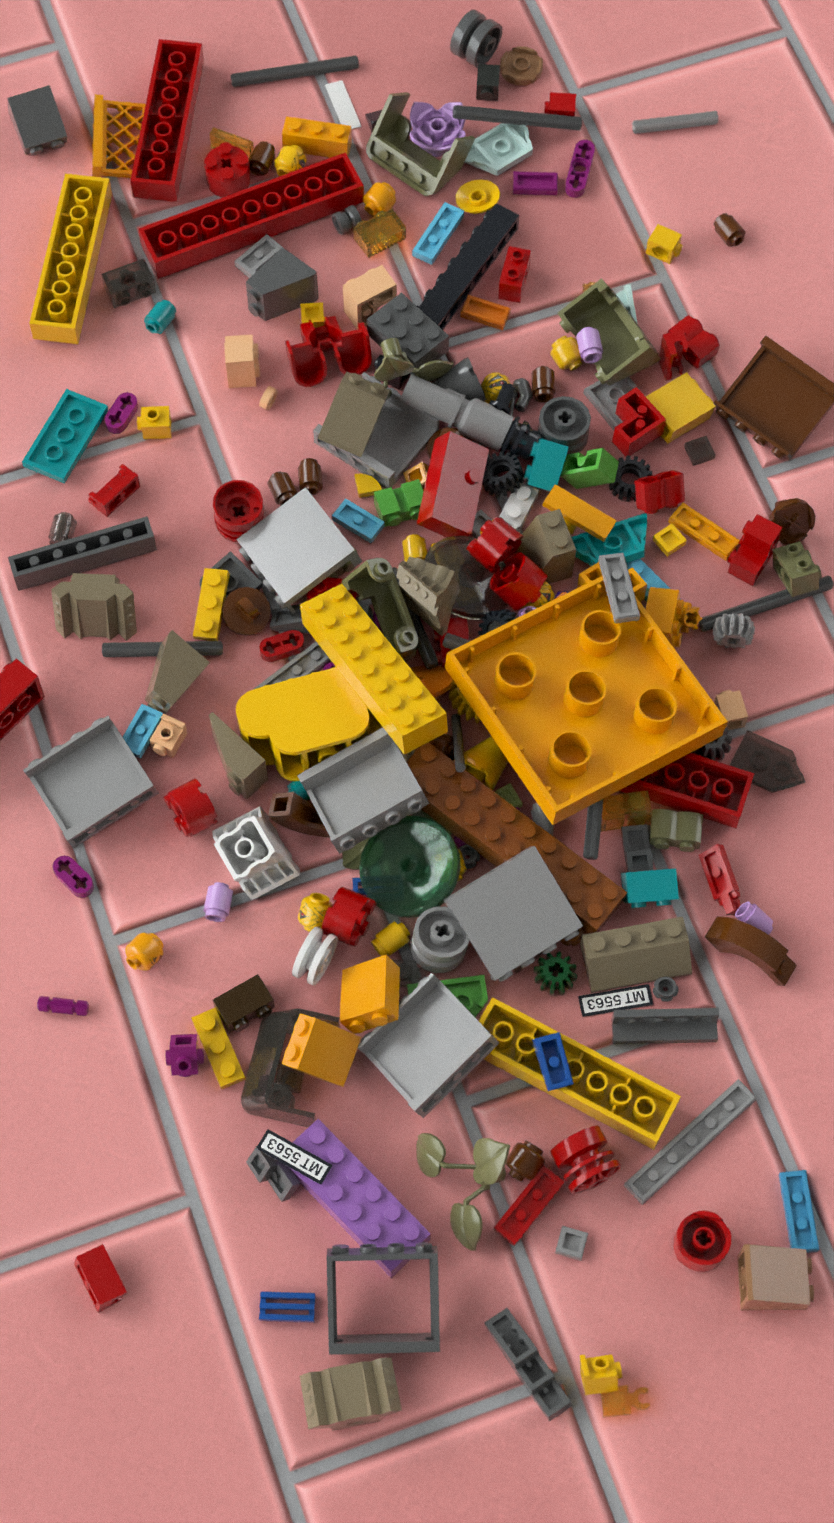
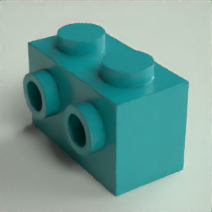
M540 438L538 443L534 442L530 456H534L532 465H527L524 473V479H527L526 484L547 491H551L555 484L558 485L569 447Z
M676 868L621 873L622 889L627 892L623 903H631V908L647 907L646 902L656 901V906L672 905L671 900L679 899Z

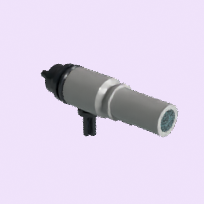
M411 374L400 398L401 403L447 423L449 428L452 426L458 428L462 436L497 452L499 449L500 452L508 451L512 456L515 455L527 461L533 444L537 442L541 433L532 429L529 422L525 420L523 424L519 423L520 417H516L513 420L514 417L510 416L511 409L508 406L516 391V388L510 383H503L496 401L486 403L478 398L472 400L465 399L466 395L449 388H441Z

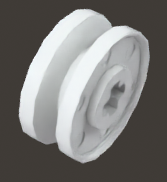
M314 927L306 937L292 970V975L296 978H301L309 970L307 983L313 986L324 975L338 942V937L333 934H329L321 942L323 929L319 927Z

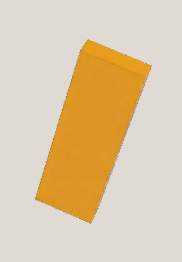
M556 484L542 504L543 507L550 511L560 509L565 520L603 542L617 521Z
M683 502L668 520V523H672L677 529L725 561L728 560L732 551L739 547V539Z

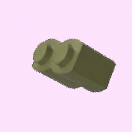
M653 809L649 844L662 850L669 849V847H678L683 852H693L695 849H699L703 814Z

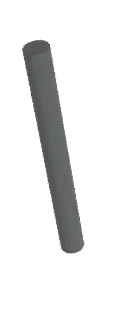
M453 714L451 716L455 769L458 772H463L466 766L461 717L459 714Z

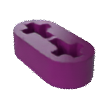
M129 392L120 394L105 416V424L110 433H122L136 414L138 403L134 394ZM128 402H131V405H126L125 408L123 407V403L127 404Z
M64 855L55 859L52 867L57 879L79 898L91 895L94 884L90 875L69 856ZM62 864L64 866L69 865L72 874L69 875L66 871H61L60 866ZM77 878L82 883L86 881L87 887L85 889L82 887L78 888L75 879Z

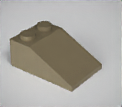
M212 712L209 715L212 734L229 781L228 786L236 795L239 796L241 794L244 798L248 799L268 780L266 761Z

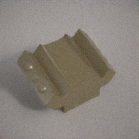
M409 556L407 562L404 560L399 564L396 576L399 579L402 596L406 600L405 604L437 633L443 636L448 630L451 610L460 591L455 571L441 565L428 563L420 558Z
M73 573L71 582L62 581L51 589L56 630L64 639L74 632L80 639L93 636L107 637L111 640L120 634L127 641L137 633L134 594L125 584H120V580L116 575Z
M392 1358L357 1362L328 1368L320 1372H309L300 1376L308 1429L330 1428L334 1431L379 1422L384 1416L402 1411Z

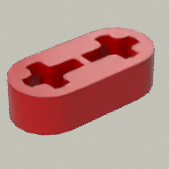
M289 630L265 638L259 645L260 656L266 662H275L297 655L304 649V636L297 630ZM290 639H294L297 642V645L293 646L292 643H290ZM271 646V648L274 649V653L270 654V652L267 651V647Z

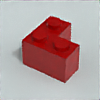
M637 387L618 399L615 414L623 422L615 427L612 443L626 457L633 455L663 435L666 418Z
M759 514L755 516L753 521L748 520L742 530L743 536L739 541L740 548L738 551L733 550L727 560L730 564L728 573L753 586L773 556V549L777 548L783 527Z

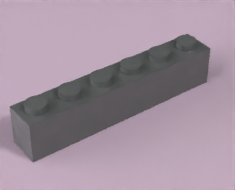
M148 516L9 556L8 560L17 589L20 591L71 576L73 573L85 572L157 550Z

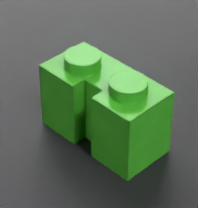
M603 448L588 450L586 456L580 452L567 454L560 476L576 489L615 482L619 461Z
M419 479L403 483L400 488L392 489V487L374 492V505L379 519L385 522V527L396 526L410 519H418L424 492Z

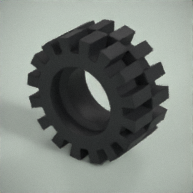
M499 452V456H496V453L492 454V459L487 458L482 484L485 491L490 495L495 493L496 497H500V493H502L503 496H508V491L511 494L514 493V488L519 489L521 487L520 483L524 482L523 469L517 456H512L509 452H507L506 456L504 452ZM508 471V473L504 476L495 477L497 474L501 472Z
M626 456L625 461L621 457L618 459L619 463L615 482L609 483V489L613 490L612 494L614 496L619 494L618 499L622 500L623 497H627L626 502H630L631 498H633L635 502V484L623 482L621 479L622 475L631 473L642 478L652 476V470L650 471L649 464L645 465L644 459L639 462L637 456H634V460H630V456Z

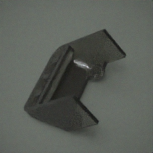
M298 1008L268 1013L263 1017L241 1095L242 1107L251 1115L310 1127L316 1121L315 1113L290 1108L292 1096L289 1088L274 1082L286 1033H293L299 1014L317 1018L340 1028V1017Z

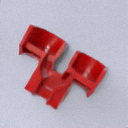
M324 316V326L314 328L311 320L300 324L303 343L290 346L289 340L285 341L286 353L294 380L303 387H313L321 383L326 377L327 364L323 351L334 349L338 367L344 375L346 372L360 375L368 370L372 363L370 338L364 322L358 323L357 330L343 333L336 316Z

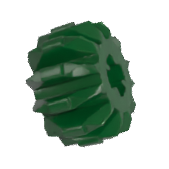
M560 951L557 952L556 957H553L550 952L546 954V959L540 957L538 959L539 966H535L533 971L537 974L534 978L535 983H542L540 990L545 991L549 988L551 996L554 995L555 990H558L560 995H564L565 988L571 990L573 988L572 981H576L578 976L574 973L577 968L576 964H569L571 957L566 956L562 959ZM553 970L559 971L558 977L552 976Z

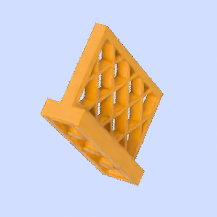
M94 95L93 177L131 178L132 170L129 166L134 163L135 154L129 148L134 144L138 145L139 135L135 137L129 130L135 126L141 130L142 124L140 122L143 120L146 104L103 100V95ZM107 108L117 109L120 113L113 117L107 112ZM133 110L142 111V115L137 119L129 113ZM124 116L131 122L126 127L118 122ZM113 124L120 130L114 135L107 130ZM124 134L131 140L125 145L118 140ZM112 142L120 148L114 153L107 148ZM123 152L131 158L125 163L118 158ZM112 160L120 166L117 169H106V165Z

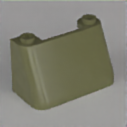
M602 278L558 312L562 319L559 323L567 334L571 331L576 336L585 327H592L599 331L603 354L601 360L594 364L598 371L595 373V376L602 385L607 383L611 386L654 365L661 359L622 301Z
M374 558L366 560L343 579L342 584L348 591L357 592L360 595L358 596L360 601L371 599L384 636L407 663L416 655L418 636L394 571L386 559Z

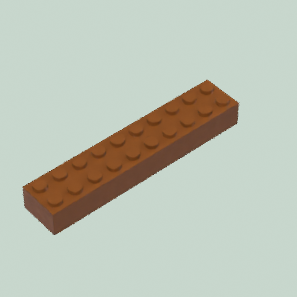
M429 742L420 746L406 761L429 802L421 810L464 843L475 849L496 867L528 847L535 846L583 925L581 930L584 934L599 932L622 904L627 894L624 889L466 770L463 772L456 771L455 762Z

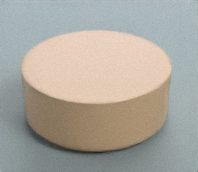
M268 386L262 395L259 407L269 410L276 400L277 389Z

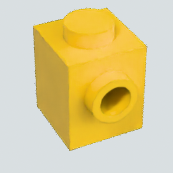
M169 406L141 407V416H137L138 431L142 430L143 439L172 438Z

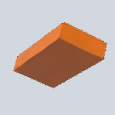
M468 295L460 312V317L504 330L511 313V308Z

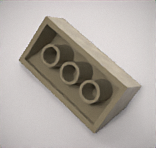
M683 916L585 934L581 937L580 948L591 993L654 982L662 977L676 978L692 975L689 938Z

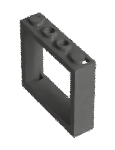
M420 1242L411 1247H404L402 1243L388 1244V1247L362 1244L360 1248H349L348 1245L338 1244L332 1246L331 1249H327L329 1355L440 1352L437 1246H432L428 1242ZM429 1259L431 1333L337 1335L336 1261Z

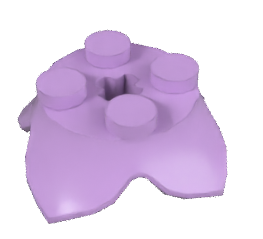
M413 102L410 111V123L413 130L410 132L412 142L426 152L431 153L434 157H441L444 153L448 152L455 138L466 137V133L463 131L465 120L454 119L452 116L453 107L455 105L463 106L462 102H449L438 110L426 102Z

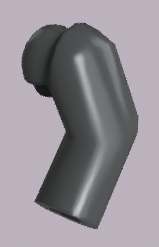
M520 378L513 382V387L516 388V392H519L520 395L515 404V409L519 412H525L533 394L529 382L524 378Z

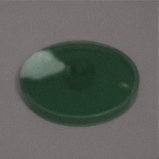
M406 816L398 823L386 827L368 839L360 858L359 874L361 884L367 896L376 901V906L383 911L402 918L419 917L430 908L440 907L444 903V899L449 897L455 889L460 874V855L457 845L452 836L435 821L421 816Z

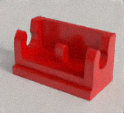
M685 329L662 335L659 364L666 381L672 380L671 367L678 368L679 374H683L684 367L681 358L683 350L687 352L688 349Z
M124 464L119 466L118 474L97 493L90 492L88 494L90 496L88 498L89 503L106 517L140 488L138 474Z
M103 1244L76 1256L74 1265L98 1313L123 1300L122 1296L126 1295L127 1291Z

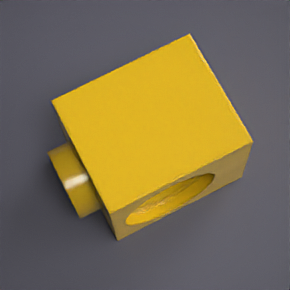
M657 224L648 239L646 254L670 264L673 258H678L682 251V234Z

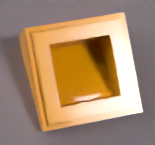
M421 462L403 472L406 483L419 479L424 490L429 466Z

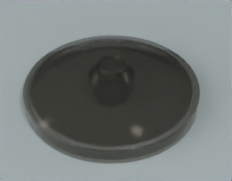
M452 536L438 541L430 548L424 560L455 571L460 591L454 602L451 614L465 619L481 620L488 612L507 609L508 605L490 588L493 574L466 550L469 543L475 538ZM504 561L498 564L501 567V571L506 566Z

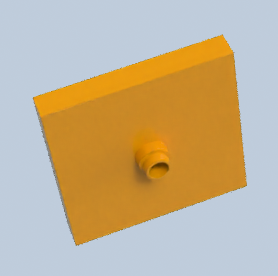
M602 576L448 652L446 656L445 669L552 825L721 737L728 722L636 596L640 613L639 620L614 623Z

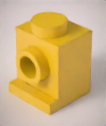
M585 1354L579 1355L580 1375L585 1395L618 1391V1379L622 1378L620 1361L614 1362L612 1354L586 1358Z

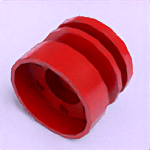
M232 480L224 483L217 489L213 497V512L218 532L225 539L238 542L236 539L264 519L263 498L260 490L254 484L245 480Z
M598 1125L572 1134L555 1145L550 1151L559 1169L571 1167L563 1178L565 1182L572 1181L568 1187L572 1194L590 1190L603 1184L621 1168L618 1160L610 1161L615 1155L612 1150L600 1152L608 1141Z

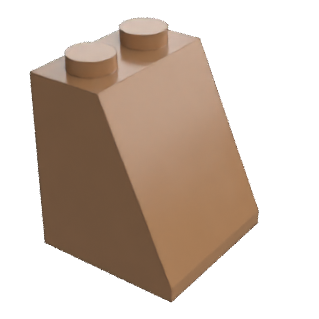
M744 1244L737 1255L741 1310H806L810 1306V1302L814 1301L813 1285H809L808 1274L812 1273V1261L810 1257H807L806 1249Z

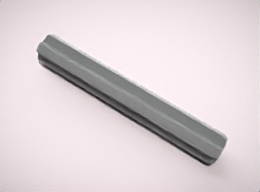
M717 111L634 120L632 122L633 133L638 134L714 125L718 123L719 117Z

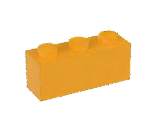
M286 116L282 130L283 147L297 145L303 149L304 154L328 158L346 152L349 157L352 144L351 126Z

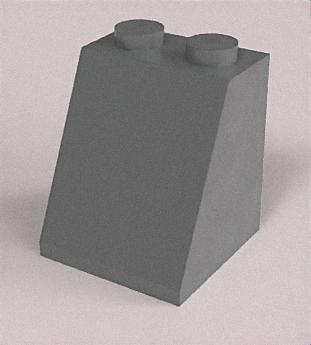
M50 85L7 98L8 112L25 155L29 153L31 155H38L43 152V149L49 147L57 149L65 145L67 133Z
M282 247L246 281L249 311L254 316H259L267 321L300 308V304L316 302L319 299L317 272Z

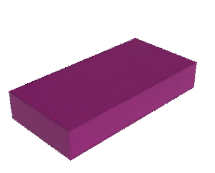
M513 171V194L557 196L558 173Z

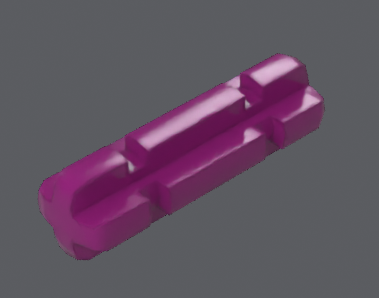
M40 996L37 1008L42 1012H49L51 1010L52 1013L70 1015L76 1013L79 1016H86L89 1004L83 1000L75 1002L74 999L56 997L50 999L47 996Z

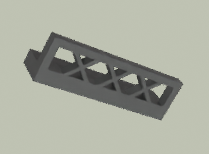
M719 1008L614 1010L611 1018L613 1044L717 1042Z

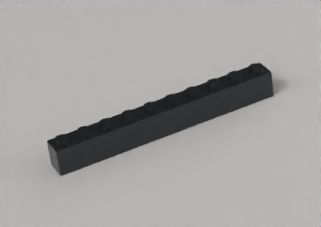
M497 203L492 210H488L484 215L483 222L480 226L477 225L473 229L471 238L468 242L465 241L461 245L459 254L456 258L453 257L450 260L447 270L444 274L441 273L438 276L435 286L432 290L429 289L426 292L420 306L417 305L442 330L445 329L465 302L467 296L471 294L519 229V214ZM380 354L374 364L376 370L382 364L384 355ZM411 374L389 380L388 384L399 390Z

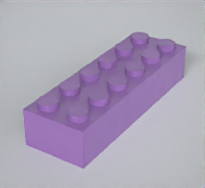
M319 1119L292 1142L332 1164V1168L321 1185L289 1167V1169L300 1181V1184L359 1245L375 1244L377 1247H388V1244L402 1243L404 1247H411L420 1242L430 1241V1233ZM411 1259L374 1261L392 1278Z

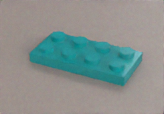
M66 389L22 461L23 467L65 484L109 411L108 405Z

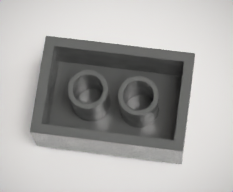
M402 293L367 319L369 337L380 347L381 342L384 340L398 338L402 352H406L407 358L415 368H419L427 362L436 361L449 351V335Z

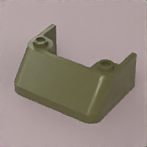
M408 92L389 94L366 145V153L371 160L422 195H434L461 170L476 138L473 136L455 138L450 150L439 161L408 140L412 126L409 119L402 115V112L411 94Z

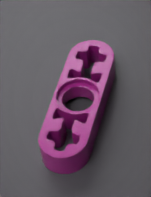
M580 140L575 145L565 185L566 194L572 198H579L585 193L595 153V145L589 140ZM583 149L587 150L585 158L581 157ZM581 165L584 166L586 170L583 172H578L574 169V167ZM575 179L579 180L577 188H573Z

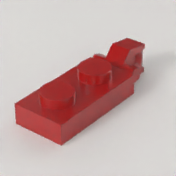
M716 844L698 856L714 901H718L719 905L724 907L726 915L735 916V912L741 906L738 899L740 897V890L724 845Z

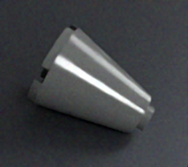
M468 357L452 367L445 375L432 382L441 388H449L466 395L465 399L472 400L478 398L486 401L482 387Z

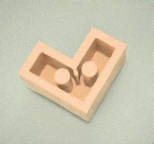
M383 265L369 269L365 274L350 279L343 285L344 312L356 329H358V323L364 322L367 327V319L377 312V308L390 302L397 296V284Z
M253 335L225 336L224 348L228 387H256V377H260L258 343H253Z

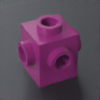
M171 1035L170 1050H166L165 1057L166 1066H171L172 1076L189 1077L198 1075L199 1064H204L203 1048H198V1035Z

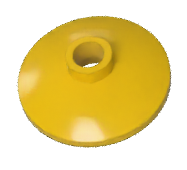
M482 179L472 180L463 184L457 190L455 196L456 203L465 212L483 213L491 210L499 202L500 191L491 181Z

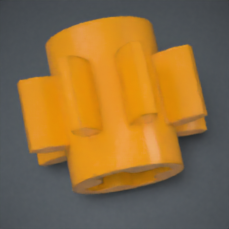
M684 602L683 614H678L677 620L680 621L681 632L685 633L689 632V628L697 630V624L702 620L698 612L700 608L692 607V604L689 602Z

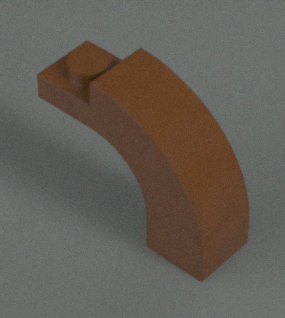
M295 792L272 794L268 814L270 819L296 832L330 838L313 803L304 800Z
M717 916L705 935V938L719 952L736 954L750 960L760 967L778 986H785L797 966L786 955L789 950L780 942L762 930L743 921Z

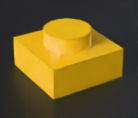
M323 302L300 304L301 323L311 320L314 327L324 326Z
M672 523L653 535L654 543L667 557L685 546L687 542L686 538Z

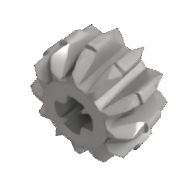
M743 613L723 614L722 617L716 618L713 627L714 640L717 641V645H724L725 648H745V645L751 644L755 634L754 622L751 621V617L743 616Z

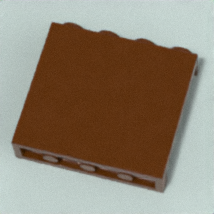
M765 335L760 342L761 348L720 401L715 400L713 403L719 416L725 420L728 418L736 422L734 426L741 432H750L754 435L753 440L763 447L765 444L772 448L771 452L781 460L786 458L790 461L833 407L834 383Z

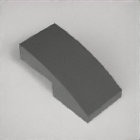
M647 824L621 827L627 872L654 870Z
M256 1147L246 1161L259 1183L268 1181L281 1202L289 1200L300 1185V1181L288 1166L261 1152Z

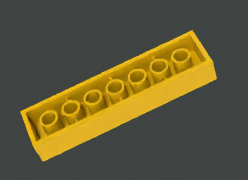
M65 173L29 322L33 339L79 344L112 199L109 178Z
M343 584L300 604L302 623L404 755L448 732L446 712Z
M492 997L479 1022L499 1044L483 1060L653 1150L655 1149L681 1096L560 1033L574 1084L547 1091L532 1039L557 1033L558 1031Z

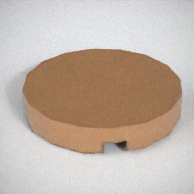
M514 47L512 51H506L500 59V73L502 77L509 83L517 86L533 84L540 78L543 71L542 58L538 56L534 49L528 47Z

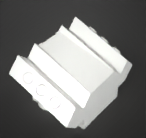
M261 806L212 831L213 839L216 842L214 843L215 848L233 879L239 882L243 891L251 900L300 875L299 867L292 860L291 853L284 846L277 829L272 825L268 814Z

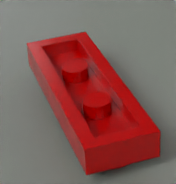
M543 1165L535 1178L531 1180L494 1226L493 1230L515 1247L565 1182Z

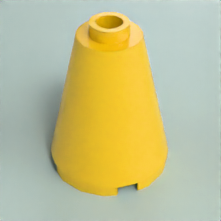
M492 736L464 752L465 770L493 791L508 763V759Z

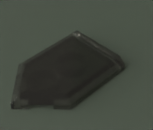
M747 730L730 766L755 773L752 784L771 793L806 782L799 770L792 750Z

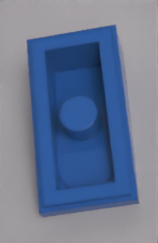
M560 1032L532 1039L547 1091L573 1085Z

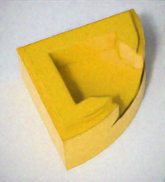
M361 473L354 474L359 498L373 496L375 491L382 490L379 482L372 476Z

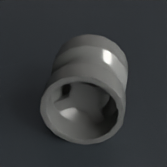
M353 205L345 208V211L342 213L336 212L332 214V222L340 235L348 233L351 228L356 229L362 226L360 214Z

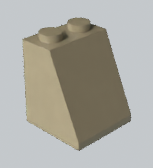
M346 372L340 382L317 439L362 457L372 438L390 390L380 383H372L363 379L359 374Z
M560 509L537 515L522 534L524 538L520 539L522 543L515 553H523L547 574L546 582L549 584L571 578L573 576L576 548Z
M171 630L160 645L145 697L148 707L163 714L168 712L210 663L173 630Z

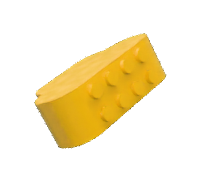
M337 667L250 690L243 694L236 704V716L241 738L265 759L266 765L275 764L278 773L283 778L293 782L300 781L297 776L300 773L383 728Z

